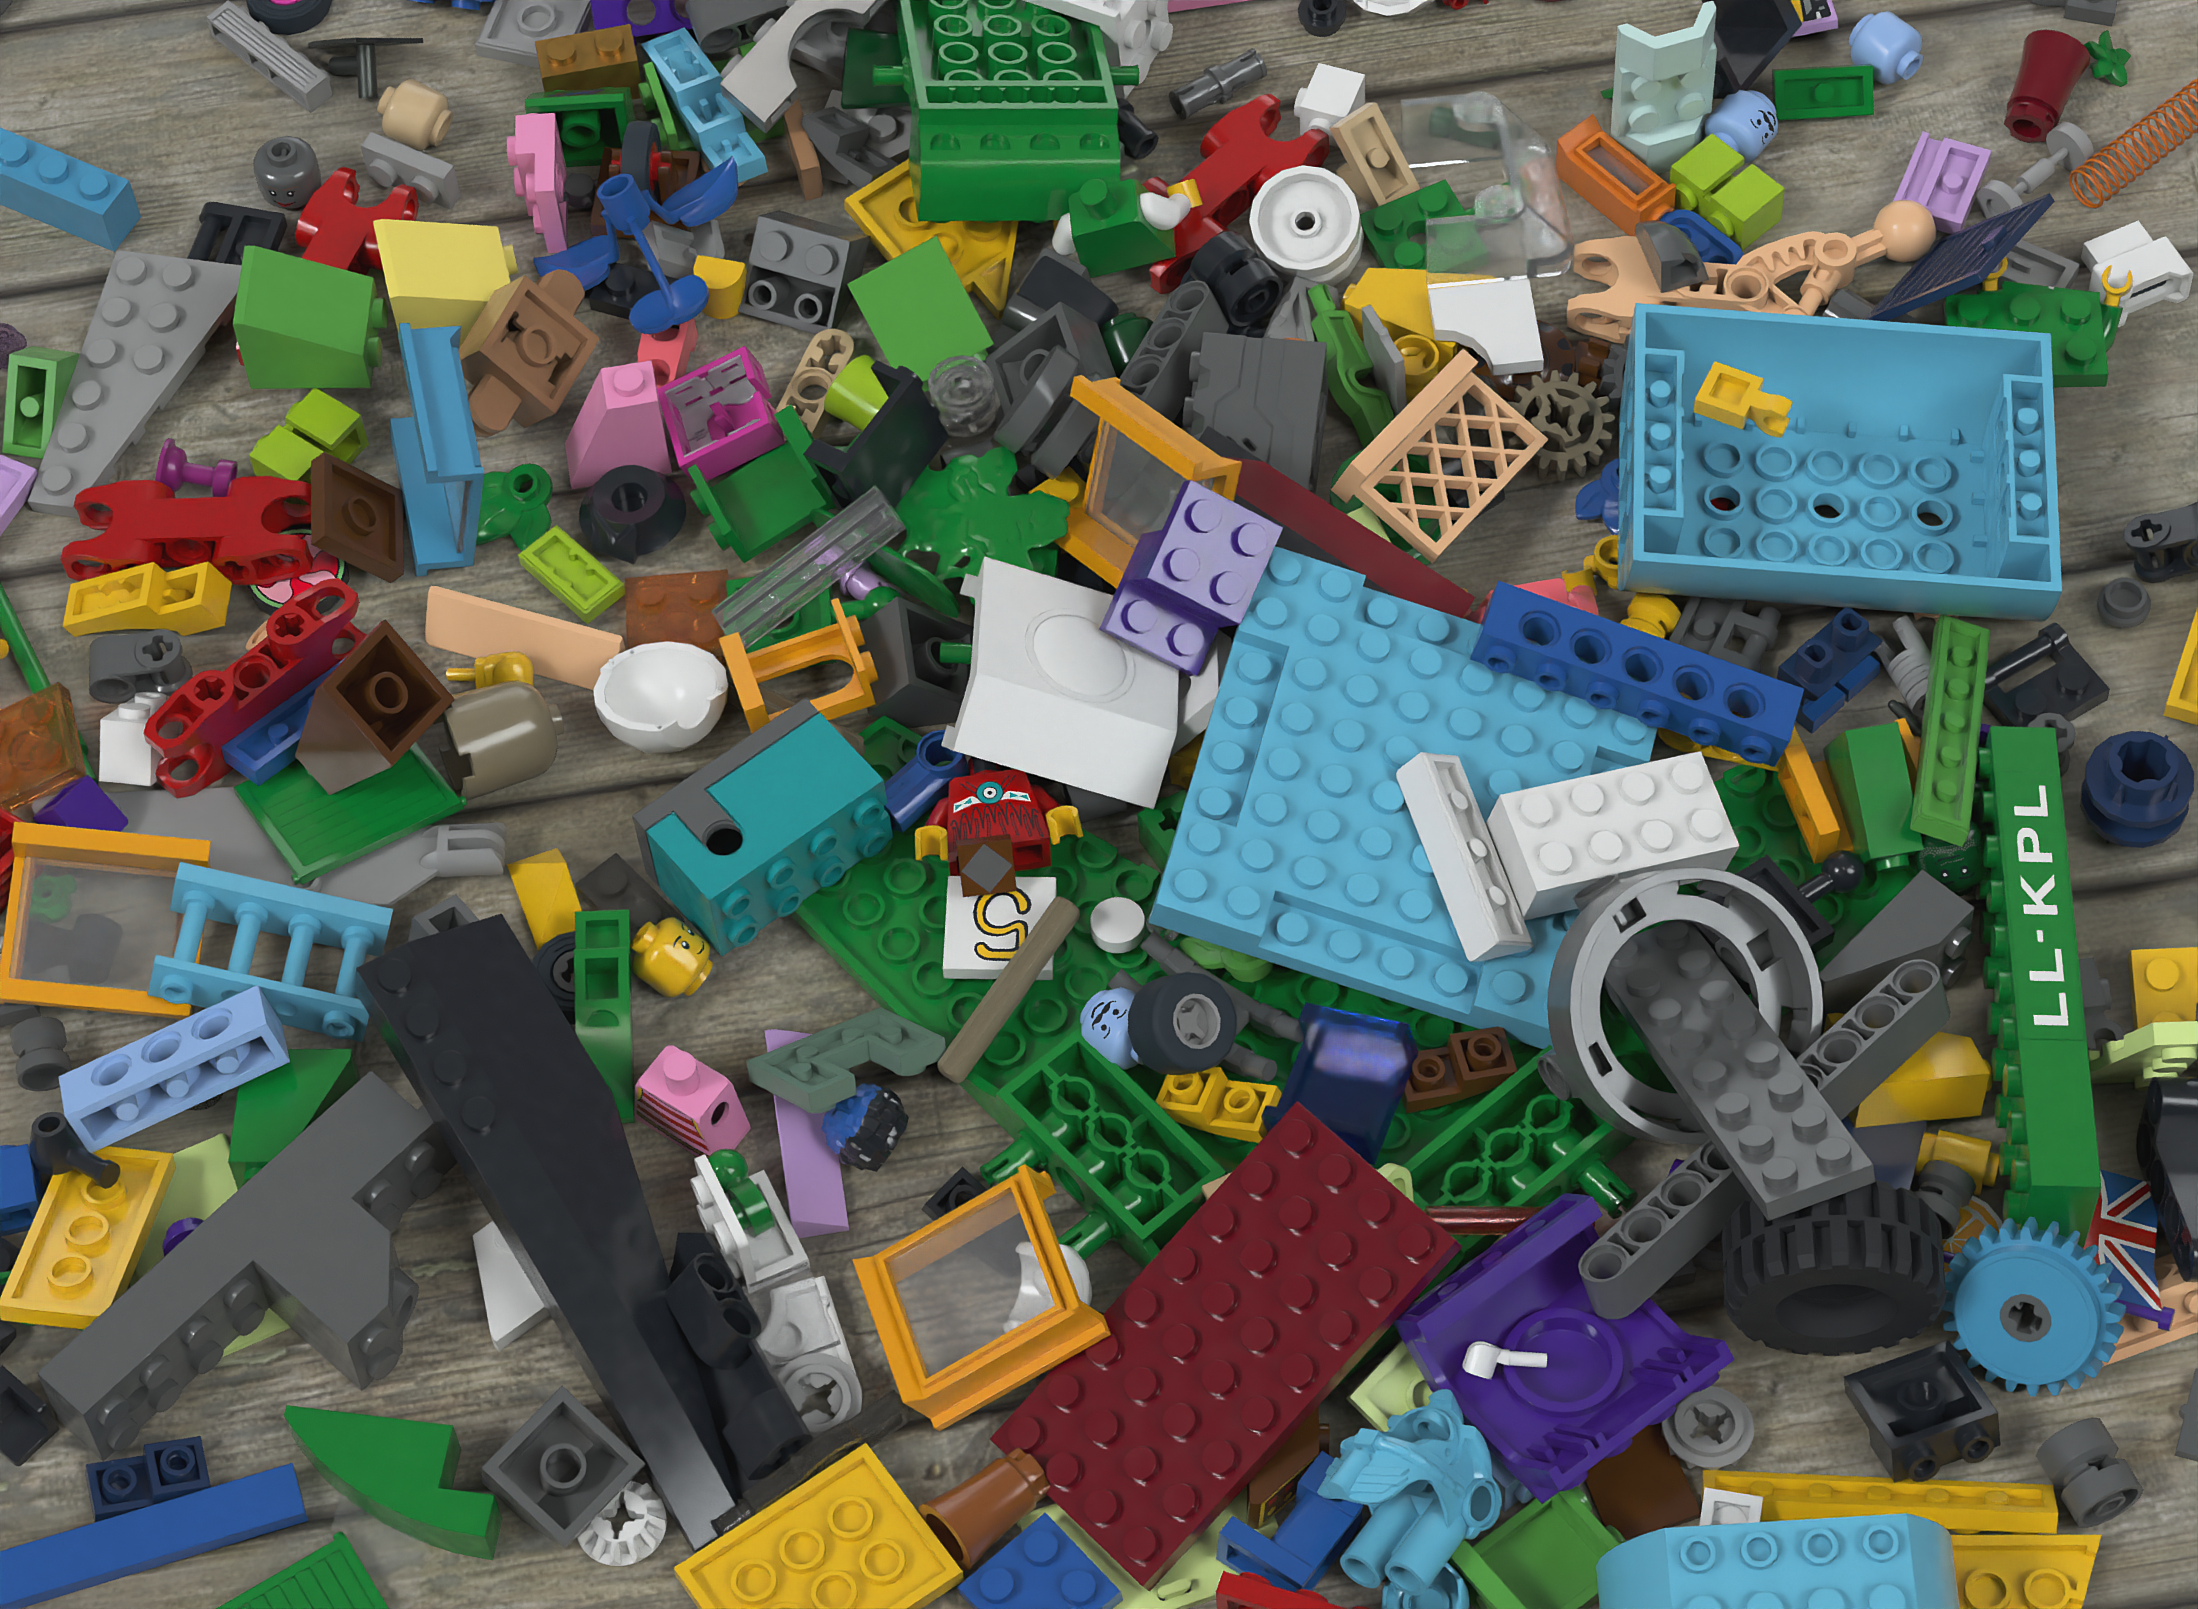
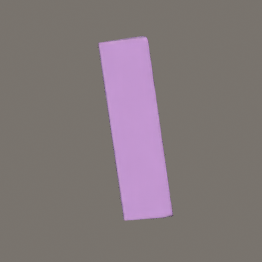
M778 1029L764 1030L767 1053L812 1034ZM773 1094L790 1220L797 1237L805 1238L849 1231L839 1156L826 1144V1134L821 1130L826 1112H806L804 1109Z

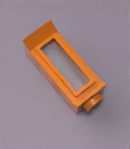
M1594 114L1587 117L1557 140L1555 175L1627 235L1636 236L1635 229L1637 223L1650 220L1659 221L1666 213L1674 211L1676 185L1674 183L1669 185L1605 133Z

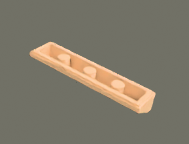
M431 586L428 591L425 640L426 644L432 647L473 658L487 657L490 654L504 652H521L531 660L535 675L593 690L601 674L600 668L609 662V659L626 651L623 637L620 635L438 586Z

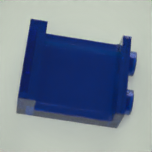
M1305 1002L1298 1019L1304 1035V1041L1277 1107L1266 1105L1261 1115L1267 1133L1298 1101L1365 1161L1375 1165L1411 1074L1412 1064L1419 1053L1408 1023Z

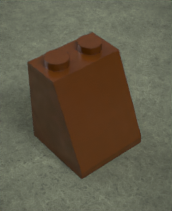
M385 619L316 688L295 757L325 791L331 795L392 767L455 699Z

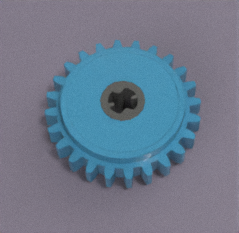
M2029 1217L2021 1230H2018L2012 1218L2004 1221L1999 1233L1989 1224L1984 1227L1979 1235V1240L1971 1236L1961 1249L1963 1253H1956L1948 1266L1952 1271H1949L1945 1276V1286L1948 1292H1946V1300L1942 1309L1953 1313L1949 1314L1943 1323V1328L1947 1331L1959 1332L1953 1347L1956 1351L1967 1348L1970 1352L1971 1357L1966 1365L1971 1369L1981 1364L1987 1369L1985 1381L1989 1383L1996 1379L1997 1376L2006 1379V1391L2013 1392L2018 1383L2026 1384L2029 1396L2034 1397L2037 1395L2042 1384H2046L2048 1390L2055 1396L2059 1395L2065 1380L2076 1390L2080 1388L2084 1381L2085 1374L2094 1379L2103 1366L2102 1361L2108 1363L2117 1348L2113 1343L2119 1341L2124 1331V1327L2116 1322L2121 1321L2126 1312V1306L2113 1302L2117 1300L2123 1290L2122 1284L2107 1283L2106 1281L2114 1268L2111 1263L2097 1265L2094 1257L2099 1248L2096 1245H2092L2085 1250L2077 1244L2080 1233L2076 1230L2067 1238L2059 1235V1224L2055 1221L2051 1222L2046 1231L2038 1230L2035 1217ZM2031 1304L2035 1306L2034 1310L2030 1309Z

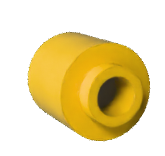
M1940 1129L1938 1135L1924 1132L1915 1176L1920 1175L1925 1163L1929 1161L1939 1160L1948 1162L1961 1168L1974 1179L1976 1189L1973 1195L1980 1196L1983 1185L1994 1188L1999 1167V1154L1990 1152L1992 1141Z

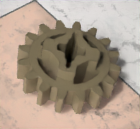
M1552 370L1550 382L1546 383L1535 374L1531 377V390L1529 391L1518 385L1514 395L1516 402H1507L1524 418H1526L1533 407L1537 410L1536 417L1531 418L1530 423L1546 436L1548 441L1522 469H1527L1533 463L1538 465V478L1544 479L1549 470H1556L1559 481H1565L1567 470L1572 468L1582 477L1586 473V461L1588 460L1592 464L1599 466L1603 457L1601 449H1610L1613 435L1609 431L1613 430L1615 418L1614 415L1606 413L1610 400L1607 396L1594 398L1597 384L1593 381L1584 388L1579 386L1578 373L1573 372L1568 382L1561 381L1557 370ZM1592 425L1590 437L1582 444L1580 441L1581 434L1587 432V426ZM1502 431L1503 436L1511 438L1508 441L1507 449L1525 450L1529 446L1514 432Z

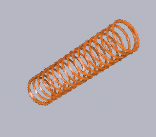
M2198 77L2191 81L2189 85L2183 87L2181 91L2175 93L2172 98L2167 99L2164 104L2159 105L2156 110L2151 111L2148 116L2143 117L2140 122L2135 123L2124 134L2118 136L2116 140L2110 142L2108 146L2102 148L2099 153L2094 154L2091 159L2086 160L2083 165L2071 171L2069 185L2073 194L2082 204L2094 209L2101 207L2104 201L2111 199L2112 194H2118L2120 188H2126L2128 182L2135 181L2136 176L2143 175L2144 170L2151 169L2153 164H2157L2161 158L2167 157L2169 151L2176 150L2177 145L2184 144L2185 139L2188 140L2192 138L2193 133H2198V128L2193 130L2191 124L2193 123L2198 126V123L2188 115L2183 106L2185 104L2198 121V110L2194 106L2191 97L2196 102H2198V98L2190 94V89H2195L2198 97ZM2182 95H2187L2190 104L2182 100ZM2174 101H2179L2182 111L2174 106ZM2166 107H2171L2174 117L2166 112ZM2175 110L2184 117L2190 129L2180 121ZM2158 113L2164 115L2165 122L2158 118ZM2167 116L2176 123L2181 134L2171 126ZM2150 119L2156 121L2157 128L2150 125ZM2159 122L2167 128L2174 141L2169 139L2163 132ZM2142 125L2148 127L2150 135L2142 131ZM2151 128L2161 137L2165 147L2155 138ZM2183 129L2190 132V134L2185 136ZM2134 131L2139 132L2142 142L2134 137ZM2143 135L2152 142L2157 153L2149 147ZM2175 135L2182 138V140L2177 143ZM2126 137L2131 138L2134 148L2126 143ZM2135 141L2143 147L2149 159L2140 152ZM2167 141L2174 144V146L2169 149ZM2117 144H2123L2126 154L2117 149ZM2127 147L2138 157L2141 165L2132 158ZM2159 147L2165 150V154L2160 155ZM2109 150L2115 151L2118 161L2109 155ZM2150 152L2157 156V160L2152 161ZM2119 154L2128 161L2133 171L2123 163ZM2101 156L2107 157L2110 167L2101 161ZM2142 159L2147 161L2149 163V166L2144 167V162ZM2111 160L2122 170L2125 178L2115 169ZM2093 162L2099 163L2102 173L2093 168ZM2134 165L2139 167L2141 172L2136 173ZM2103 166L2113 175L2116 183L2109 178ZM2085 168L2091 170L2093 178L2085 172ZM2126 171L2132 174L2133 178L2128 179ZM2077 173L2082 174L2089 191L2100 199L2098 204L2092 203L2082 193L2077 182ZM2095 173L2103 179L2108 189L2099 182ZM2073 174H2074V183H2075L2076 189H2077V191L2079 192L2080 196L2077 194V192L2075 191L2074 186H2073V184H2072ZM2086 176L2093 182L2099 195L2091 188ZM2117 176L2125 181L2123 185L2119 184ZM2109 182L2117 187L2116 191H2111ZM2101 189L2109 193L2108 197L2103 198Z

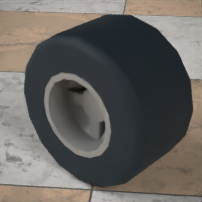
M1184 972L1150 981L1134 996L1128 1011V1034L1133 1050L1146 1066L1160 1074L1184 1075L1202 1072L1215 1067L1230 1053L1236 1038L1237 1015L1231 997L1219 982L1205 974Z

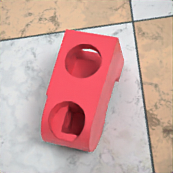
M694 318L678 324L680 329L669 328L659 333L641 334L637 352V363L652 360L657 389L685 375L690 353L694 352L698 339Z

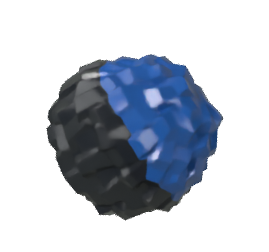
M862 1083L856 1087L857 1095L837 1102L833 1109L825 1113L821 1130L826 1134V1144L839 1156L842 1164L851 1165L860 1170L868 1169L877 1172L882 1166L881 1163H885L891 1152L889 1150H894L899 1138L906 1130L909 1116L904 1111L901 1099L890 1088L878 1087L874 1083L870 1085Z

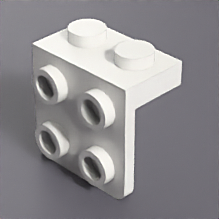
M706 1155L694 1158L698 1176L690 1179V1183L699 1202L696 1205L698 1214L706 1232H709L711 1235L715 1234L721 1247L719 1249L735 1278H741L749 1296L810 1269L809 1259L764 1170L747 1178L753 1181L763 1196L772 1214L775 1227L754 1238L747 1230L743 1231L729 1203V1195L724 1193Z

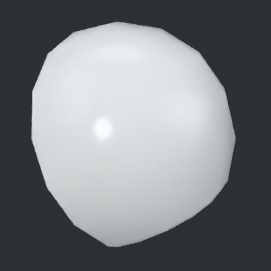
M665 641L638 645L609 659V662L600 668L601 674L593 689L595 707L600 720L613 736L626 745L645 753H670L694 746L710 733L719 721L727 703L728 682L725 668L713 654L691 644Z

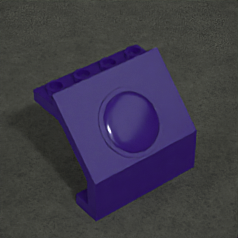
M1564 1193L1409 1305L1393 1323L1430 1390L1433 1393L1441 1389L1452 1391L1462 1411L1464 1425L1474 1426L1482 1434L1489 1451L1541 1504L1545 1503L1559 1491L1570 1490L1581 1484L1588 1477L1587 1470L1603 1458H1610L1625 1451L1632 1444L1633 1440L1631 1437L1647 1425L1658 1424L1669 1418L1676 1411L1675 1404L1690 1393L1702 1391L1713 1385L1719 1379L1720 1375L1718 1372L1735 1360L1724 1340L1686 1333L1650 1298L1634 1312L1619 1319H1605L1593 1311L1578 1264L1585 1251L1600 1238L1592 1223L1603 1215L1594 1198L1587 1195ZM1476 1341H1484L1501 1349H1509L1510 1351L1547 1353L1546 1368L1508 1366L1497 1362L1492 1379L1468 1373L1462 1365L1468 1347Z

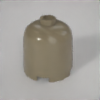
M519 680L507 681L452 695L455 700L433 723H444L448 743L438 745L439 751L454 790L462 789L461 796L463 795L466 801L536 778L545 773L556 758L558 751L557 735L564 733V724L555 703L547 705L544 697L536 688Z

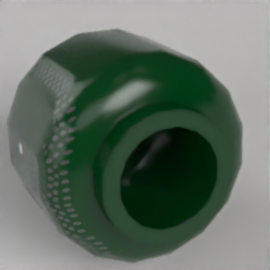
M1970 821L1969 835L1962 847L1921 833L1924 850L1914 854L1918 873L1924 870L1959 897L1970 893L1974 886L1979 884L1988 874L1989 868H1984L1983 865L1984 835L1977 823Z

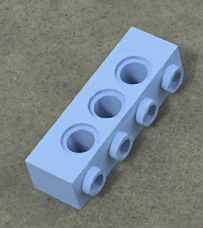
M259 985L58 1076L64 1115L87 1151L93 1153L290 1062L282 1023Z

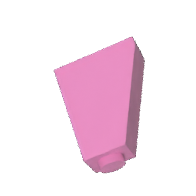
M652 360L600 369L565 442L572 489L593 486L607 472L625 465L643 466L662 474L672 473Z

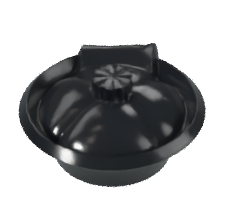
M625 465L607 472L587 491L581 502L579 522L585 537L592 543L593 551L634 565L638 556L662 548L678 534L686 517V501L678 485L666 475L643 466Z

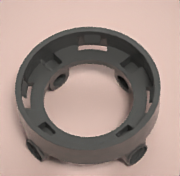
M1691 867L1651 871L1619 879L1617 874L1602 878L1587 886L1573 897L1580 914L1571 924L1561 942L1553 963L1548 987L1547 1011L1553 1049L1537 1059V1068L1544 1083L1557 1098L1563 1101L1569 1098H1581L1586 1106L1598 1117L1630 1136L1661 1144L1703 1145L1709 1137L1679 1094L1653 1089L1635 1079L1617 1061L1606 1041L1600 1017V994L1604 976L1611 960L1619 948L1631 936L1657 922L1682 920L1705 927L1721 938L1715 943L1717 956L1736 981L1750 984L1752 1003L1777 1036L1779 1035L1781 1022V1007L1793 1010V1020L1786 1048L1796 1060L1820 1038L1823 1018L1822 986L1813 952L1802 930L1784 906L1758 885L1735 874L1712 868ZM1701 880L1697 885V889L1725 897L1723 906L1702 897L1677 894L1680 881ZM1631 1109L1649 1116L1676 1119V1123L1662 1122L1650 1117L1644 1119Z

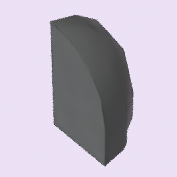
M1650 220L1636 224V237L1661 293L1709 280L1699 252L1686 233L1662 221Z

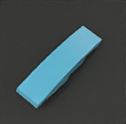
M681 28L642 43V52L647 62H653L662 91L697 151L701 152V157L708 168L712 170L733 156L737 163L738 183L768 172L765 156L746 132L743 115L722 96L720 87L722 79L719 72L686 28Z

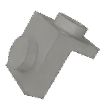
M715 219L701 224L693 233L653 220L642 230L664 275L680 279L688 275H694L693 267L698 255L723 259L725 255L718 220Z

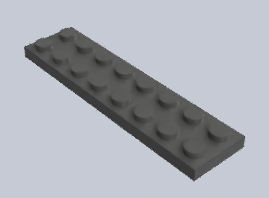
M1682 920L1668 921L1658 927L1631 936L1619 948L1607 968L1602 987L1768 1221L1875 1182L1873 1163L1695 926Z

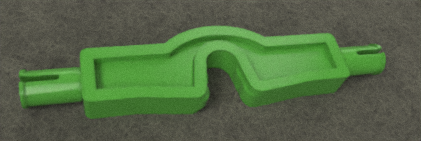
M1318 284L1308 291V296L1317 313V317L1311 322V326L1318 342L1327 343L1328 385L1330 392L1339 407L1351 418L1365 449L1394 419L1388 396L1384 391L1363 387L1356 381L1365 378L1372 371L1373 363L1348 311L1337 310L1328 290V285L1324 284L1322 286V284Z

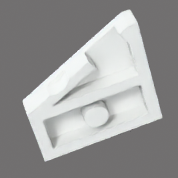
M492 1221L473 1235L490 1334L494 1347L500 1352L550 1314L494 1221Z

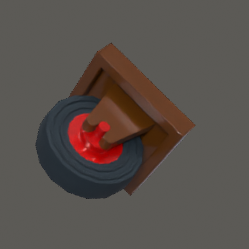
M644 121L629 122L625 130L622 148L604 147L590 220L592 236L607 235L606 222L601 215L604 207L597 196V190L602 183L619 174H630L633 176L640 191L648 190L653 200L662 206L663 202L673 193L701 176V152L661 150L660 133L655 123ZM650 209L648 216L650 222L653 220L691 232L692 227L683 225L681 220L674 224H668ZM616 229L617 238H635L634 235H626L622 230Z

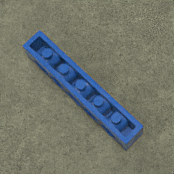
M1499 580L1486 606L1470 656V660L1482 663L1494 672L1516 675L1535 682L1545 690L1564 692L1586 700L1596 708L1612 709L1637 718L1647 726L1662 727L1688 736L1695 743L1706 746L1713 745L1739 754L1748 762L1764 763L1772 767L1776 766L1790 742L1804 691L1801 687ZM1527 639L1534 640L1541 646L1534 645L1530 643ZM1578 657L1587 659L1591 664L1581 661ZM1629 675L1639 678L1642 682L1632 679ZM1680 693L1690 696L1693 700L1683 697ZM1731 711L1739 713L1743 718L1734 715Z

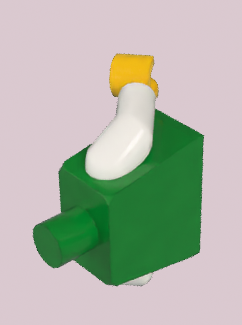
M1091 179L1082 185L1079 192L1073 193L1068 198L1069 213L1061 216L1060 220H1053V247L1057 253L1065 256L1072 255L1076 250L1079 262L1087 268L1090 278L1176 257L1173 228L1189 213L1190 208L1203 204L1195 179L1186 180L1167 187L1169 198L1149 192L1136 179H1126L1111 184H1106L1100 179Z

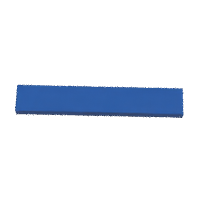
M293 1463L0 1551V1609L24 1608L306 1522L308 1517Z

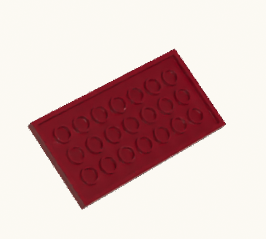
M1297 1101L1105 1311L1103 1315L1111 1335L1056 1365L992 1435L990 1440L1005 1455L1018 1447L1023 1452L1030 1454L1045 1472V1477L1050 1485L1046 1494L1142 1587L1150 1592L1447 1265L1462 1246Z

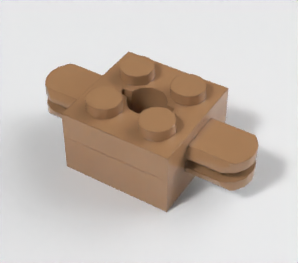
M554 270L538 278L536 283L524 275L495 290L459 348L463 376L473 385L467 396L475 436L482 438L493 436L506 430L512 419L526 428L556 414L600 338L574 317L583 301L585 291L578 278L569 271Z

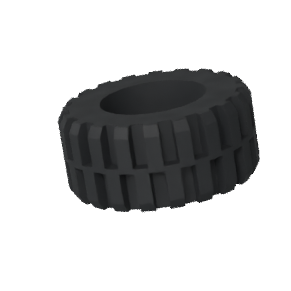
M1875 1179L1874 1183L1770 1221L1766 1219L1753 1199L1750 1202L1744 1201L1731 1214L1722 1230L1724 1302L1727 1315L1746 1337L1755 1342L1762 1340L1765 1346L1776 1350L1787 1348L1791 1349L1794 1354L1808 1355L1809 1352L1823 1353V1356H1839V1353L1842 1352L1868 1353L1871 1352L1872 1348L1880 1346L1886 1349L1899 1345L1901 1339L1905 1337L1912 1339L1921 1334L1925 1327L1932 1325L1945 1304L1946 1286L1940 1220L1922 1198H1917L1912 1191L1903 1187L1894 1189L1889 1182Z

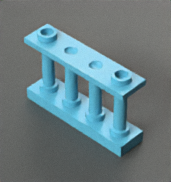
M184 862L179 863L170 911L183 913L184 918L174 957L155 956L148 991L149 996L163 998L175 1004L186 1003L209 1008L259 985L282 1025L323 1033L335 1039H350L363 1042L369 1014L360 999H356V968L364 964L366 954L377 957L383 954L393 909ZM206 919L238 926L227 970L195 963ZM259 931L291 937L281 982L249 975ZM313 942L345 949L335 994L303 987Z

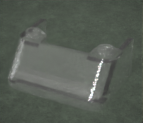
M1483 91L1401 100V151L1410 168L1501 159L1505 181L1509 183V185H1493L1479 192L1474 199V215L1425 219L1427 288L1557 276L1570 270L1574 264V239L1551 145L1498 98Z

